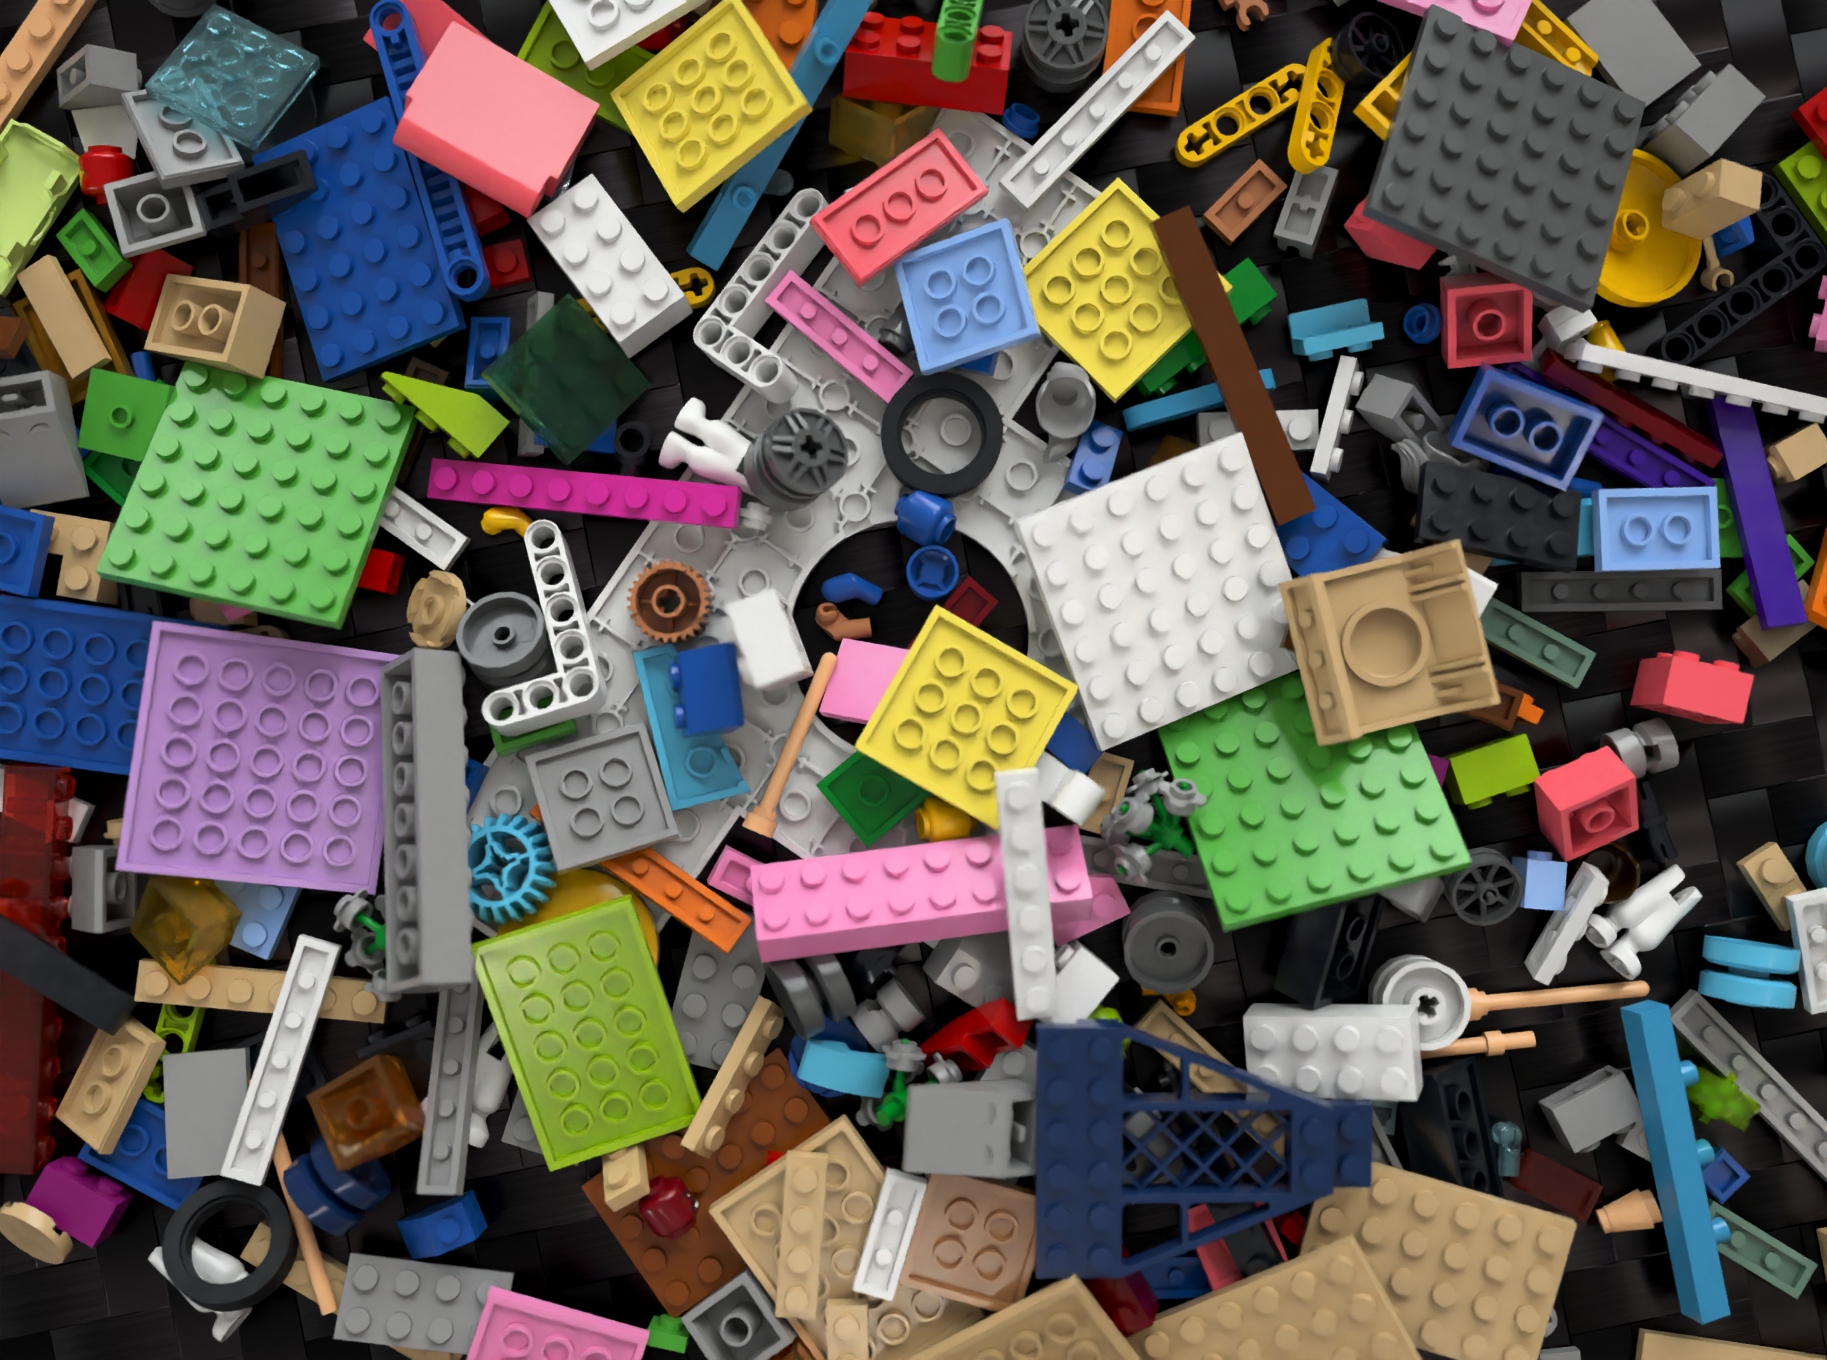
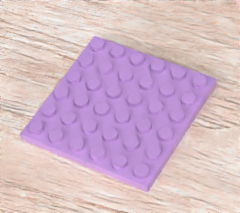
M153 621L116 870L356 893L359 889L364 888L368 891V894L375 895L384 838L380 668L401 655Z

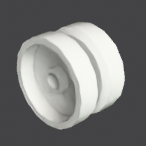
M1404 954L1389 959L1376 970L1369 984L1368 1004L1417 1005L1420 1050L1434 1051L1449 1046L1463 1034L1470 1019L1471 998L1466 983L1453 969L1423 955Z

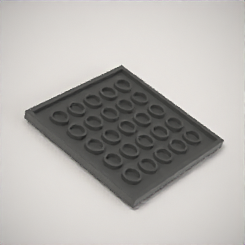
M1432 3L1424 12L1362 215L1580 313H1585L1593 306L1646 102L1517 42H1513L1511 48L1497 41L1494 34L1489 30H1477L1463 22L1461 16Z

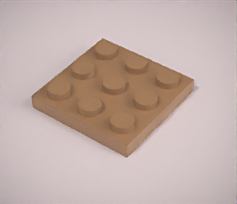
M929 1173L927 1188L898 1284L995 1312H999L1023 1300L1035 1264L1036 1190L990 1177Z

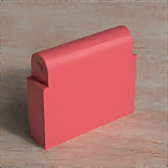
M452 20L406 94L404 115L395 131L393 144L529 219L540 204L544 194L551 198L555 194L592 130L600 104Z

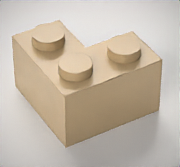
M30 509V512L55 517L48 554L63 556L56 595L117 605L119 598L117 581L101 578L96 572V568L116 523Z

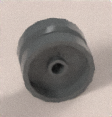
M497 592L481 598L467 609L458 623L456 641L459 651L470 666L477 681L488 692L493 693L551 675L557 667L543 612L529 596L517 592Z
M1156 890L1139 897L1129 907L1131 913L1126 915L1122 921L1124 962L1131 977L1143 988L1159 994H1179L1196 987L1208 975L1214 961L1213 938L1210 933L1209 922L1202 907L1190 896L1174 890Z
M833 953L764 962L768 981L780 1007L791 1026L804 1041L825 1030V1016L831 1021L839 1023L857 1013L853 992Z

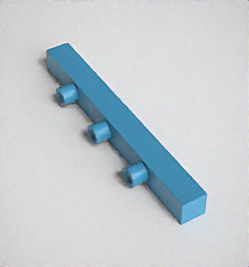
M873 0L827 1L788 70L811 108ZM807 115L725 180L686 249L690 256L716 271L719 270Z
M1645 1000L1622 1007L1620 1011L1681 1313L1703 1325L1731 1315L1717 1249L1718 1244L1730 1240L1731 1234L1728 1225L1722 1218L1715 1217L1711 1219L1701 1166L1713 1163L1715 1154L1707 1140H1695L1685 1087L1699 1082L1697 1068L1689 1060L1682 1062L1679 1060L1669 1005Z

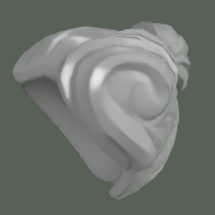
M1056 362L1052 366L1051 371L1047 372V380L1038 391L1035 405L1037 418L1041 427L1049 436L1042 462H1056L1065 457L1077 447L1078 436L1083 434L1092 422L1096 408V394L1089 381V374L1083 367L1070 363Z
M1428 431L1423 438L1422 448L1409 439L1391 444V449L1396 451L1400 457L1401 479L1404 489L1415 495H1418L1420 466L1427 460L1481 472L1489 471L1490 461L1451 446L1446 437L1447 434L1435 431Z

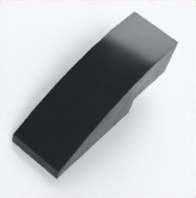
M302 149L228 174V182L196 192L195 196L207 231L218 239H222L285 212L319 189L307 153Z

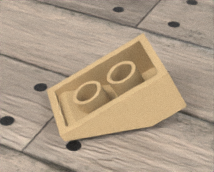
M167 274L144 349L179 360H187L263 379L270 361L276 335L281 325L286 303L248 284Z

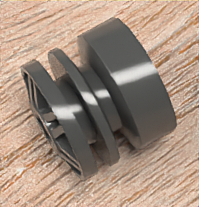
M1034 0L1031 3L1024 21L1020 59L1025 73L1037 86L1050 92L1069 93L1084 87L1094 78L1102 61L1109 27L1108 17L1100 1ZM1059 29H1066L1067 34L1071 36L1065 37L1063 30Z
M796 408L784 412L748 446L744 456V476L750 490L762 503L775 510L792 512L808 506L844 476L849 462L848 444L842 430L829 416L816 409Z

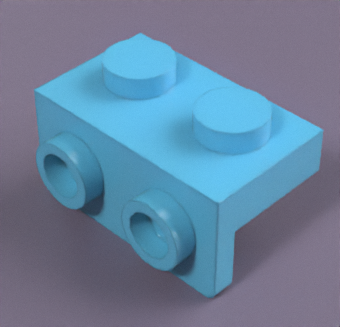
M1364 298L1292 313L1287 317L1293 354L1308 355L1309 361L1333 357V349L1347 347L1348 353L1373 348L1372 341L1385 338L1382 322L1370 321L1367 300Z

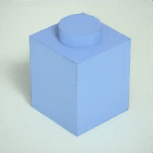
M1527 850V858L1512 856L1511 865L1514 866L1523 880V896L1518 907L1564 911L1567 862L1552 860L1553 853L1545 851Z

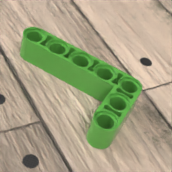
M944 0L936 30L931 68L935 77L948 82L963 81L968 77L985 0Z

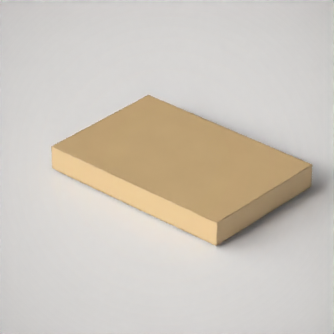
M132 1015L129 1016L115 1036L98 1028L55 1116L99 1154L111 1155L167 1042Z

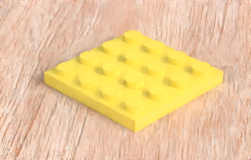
M722 0L609 93L674 205L683 213L813 110L742 0Z
M1119 178L1112 182L1023 267L1039 329L1075 365L1083 367L1089 374V378L1114 403L1125 395L1193 329L1149 226L1151 221L1160 217ZM1218 273L1228 296L1232 292L1233 286Z
M935 605L853 749L998 831L994 772L1034 768L1079 686L942 607Z

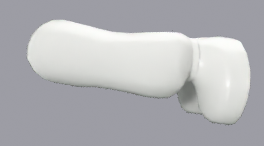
M695 397L691 398L680 411L674 426L686 434L701 439L704 442V446L693 444L682 435L671 431L663 444L659 465L667 469H674L681 462H685L697 476L727 486L740 487L742 492L756 497L750 490L744 476V456L752 442L724 421L707 420L705 418L706 406L703 401Z
M1676 864L1665 869L1650 881L1637 888L1628 900L1610 905L1604 916L1601 917L1598 914L1591 913L1587 920V929L1584 933L1595 946L1603 948L1600 951L1601 956L1618 973L1629 980L1635 979L1641 972V964L1636 953L1656 948L1673 927L1703 897L1694 886L1678 892L1673 897L1670 895L1669 892L1685 878L1684 872ZM1623 928H1626L1625 933L1619 939L1615 940L1617 938V932Z
M494 1021L479 1039L468 1144L479 1148L484 1147L489 1139L486 1117L499 1109L514 1074L506 1052L501 1060L490 1054L500 1040V1035ZM428 1097L424 1098L418 1107L424 1116H426Z
M195 1236L192 1246V1262L200 1278L211 1283L227 1284L241 1280L249 1275L240 1260L210 1246ZM156 1247L148 1260L171 1282L164 1268L162 1247ZM182 1294L199 1312L207 1313L213 1311L197 1305ZM248 1307L230 1312L214 1311L217 1314V1319L212 1328L213 1337L221 1343L224 1342L247 1318L253 1308Z

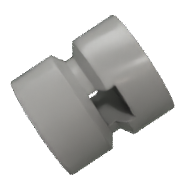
M1654 718L1635 724L1632 731L1628 728H1622L1603 734L1600 738V748L1608 745L1635 775L1636 779L1644 777L1646 770L1650 773H1658L1674 768L1679 763V751L1675 737L1670 727L1661 718Z
M895 977L876 990L877 998L875 1000L866 998L857 1005V1013L851 1016L866 1040L880 1054L883 1053V1045H892L893 1040L899 1039L898 1032L901 1030L909 1032L926 1019L915 1000Z

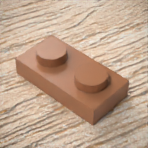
M1259 158L1207 210L1201 219L1230 246L1288 186Z

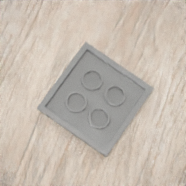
M644 721L525 756L559 875L679 838L678 829Z

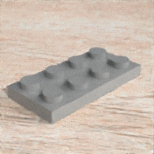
M743 909L739 910L752 919V924L729 955H726L694 931L692 932L672 1009V1015L690 1064L720 1070L758 996H760L766 972L764 962H761L757 943L755 914Z
M350 1253L333 1339L468 1355L490 1287L494 1286L512 1291L515 1273Z

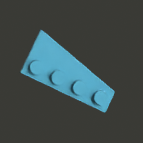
M673 644L635 652L633 657L671 810L675 811L751 792L720 734L683 738L682 729L675 728L673 705L679 704L677 688H671L668 666L674 663V657L678 652Z

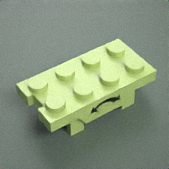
M12 118L0 135V296L3 298L7 297L16 283L17 277L15 275L24 270L80 183L79 156L65 144L27 123H19Z

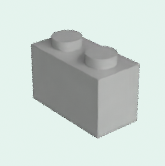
M1610 1065L1538 1101L1560 1145L1573 1153L1592 1151L1600 1145V1140L1613 1133H1626L1636 1126V1121L1642 1119L1639 1100L1624 1072Z

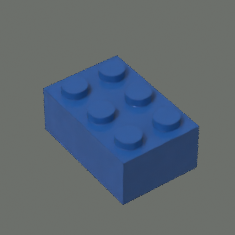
M1482 362L1446 437L1451 446L1566 491L1604 415L1597 407Z

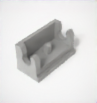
M1321 166L1309 175L1295 172L1273 237L1277 238V245L1280 249L1286 250L1287 246H1293L1299 249L1301 257L1312 259L1338 187L1339 170Z

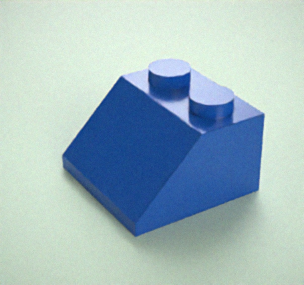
M734 642L679 652L674 657V663L669 664L668 674L671 688H677L679 704L673 705L675 728L682 729L683 738L732 733L744 726V713Z

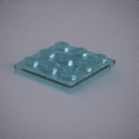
M213 3L145 84L147 95L156 101L255 151L321 66L318 56Z

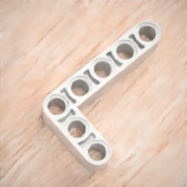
M813 188L804 189L792 198L699 320L693 331L695 344L716 365L776 404L787 402L795 395L798 388L797 378L777 355L754 341L753 338L774 312L766 304L765 299L790 270L800 277L825 244L809 223L811 217L829 204L823 195Z
M546 519L531 523L526 529L524 537L558 673L495 691L485 699L482 706V714L485 720L497 732L507 737L517 736L596 712L602 708L607 700V688L569 545L558 526ZM548 538L555 539L550 547L539 549L540 544ZM565 574L560 583L548 585L549 580L554 575ZM574 610L573 616L569 620L558 622V617L562 612ZM576 646L584 647L579 657L567 659L568 652ZM585 683L594 684L593 690L589 695L585 697L577 696V691L581 685ZM554 695L553 702L549 707L537 709L538 702L542 697ZM510 706L514 707L513 714L509 719L498 721V716L502 709Z
M1043 751L1034 766L1039 771L1041 800L1073 823L1083 827L1107 792L1082 773L1067 768Z

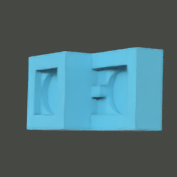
M808 1039L797 1076L799 1079L828 1089L854 1095L881 1098L891 1068L886 1066L887 1057L885 1054L850 1051L845 1042Z

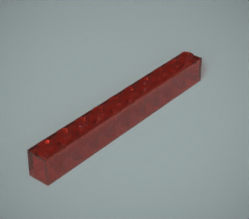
M28 762L6 765L4 769L0 840V913L65 953L66 940L65 937H61L62 921L65 920L68 913V899L63 897L64 881L69 877L70 858L66 856V843L72 835L73 820L71 816H68L69 800L73 798L75 792V779L73 776H70L71 767ZM0 969V1173L34 1174L52 1158L55 1147L54 1137L50 1136V1122L53 1120L57 1109V1099L55 1096H52L53 1081L58 1075L59 1059L54 1056L55 1041L60 1036L62 1023L61 1018L57 1017L56 1002Z

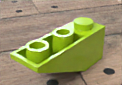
M386 371L380 377L386 383L382 387L386 394L400 405L406 400L412 406L417 407L418 412L414 417L432 432L437 427L450 437L446 444L464 459L469 454L475 459L479 458L509 424V421L478 394Z

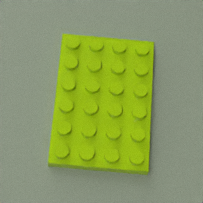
M631 894L471 945V952H473L475 957L477 976L550 1172L690 1126L702 1104V1099Z

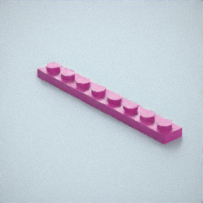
M432 458L427 497L433 500L738 529L742 489L737 486Z

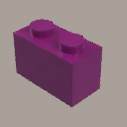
M63 1156L45 1166L25 1204L51 1217L54 1220L53 1222L56 1223L55 1227L59 1230L67 1232L73 1238L94 1248L112 1235L134 1195L123 1189L124 1186L120 1181L107 1176L102 1177L89 1170L88 1164L76 1157Z

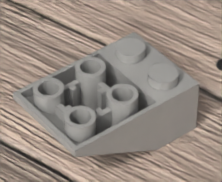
M49 370L0 378V499L2 504L24 509L90 497L80 447H77L78 436L66 378Z
M1019 1079L908 1086L903 1171L994 1178L1036 1175V1087Z

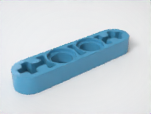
M1259 370L1267 392L1269 393L1277 389L1272 370ZM1216 383L1135 405L1122 411L1127 431H1136L1222 407L1225 404Z

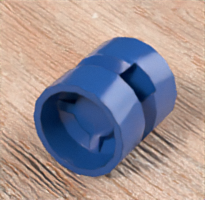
M927 545L918 549L910 557L907 564V583L910 590L918 598L925 601H939L946 598L954 590L959 577V566L955 556L948 549L938 545Z

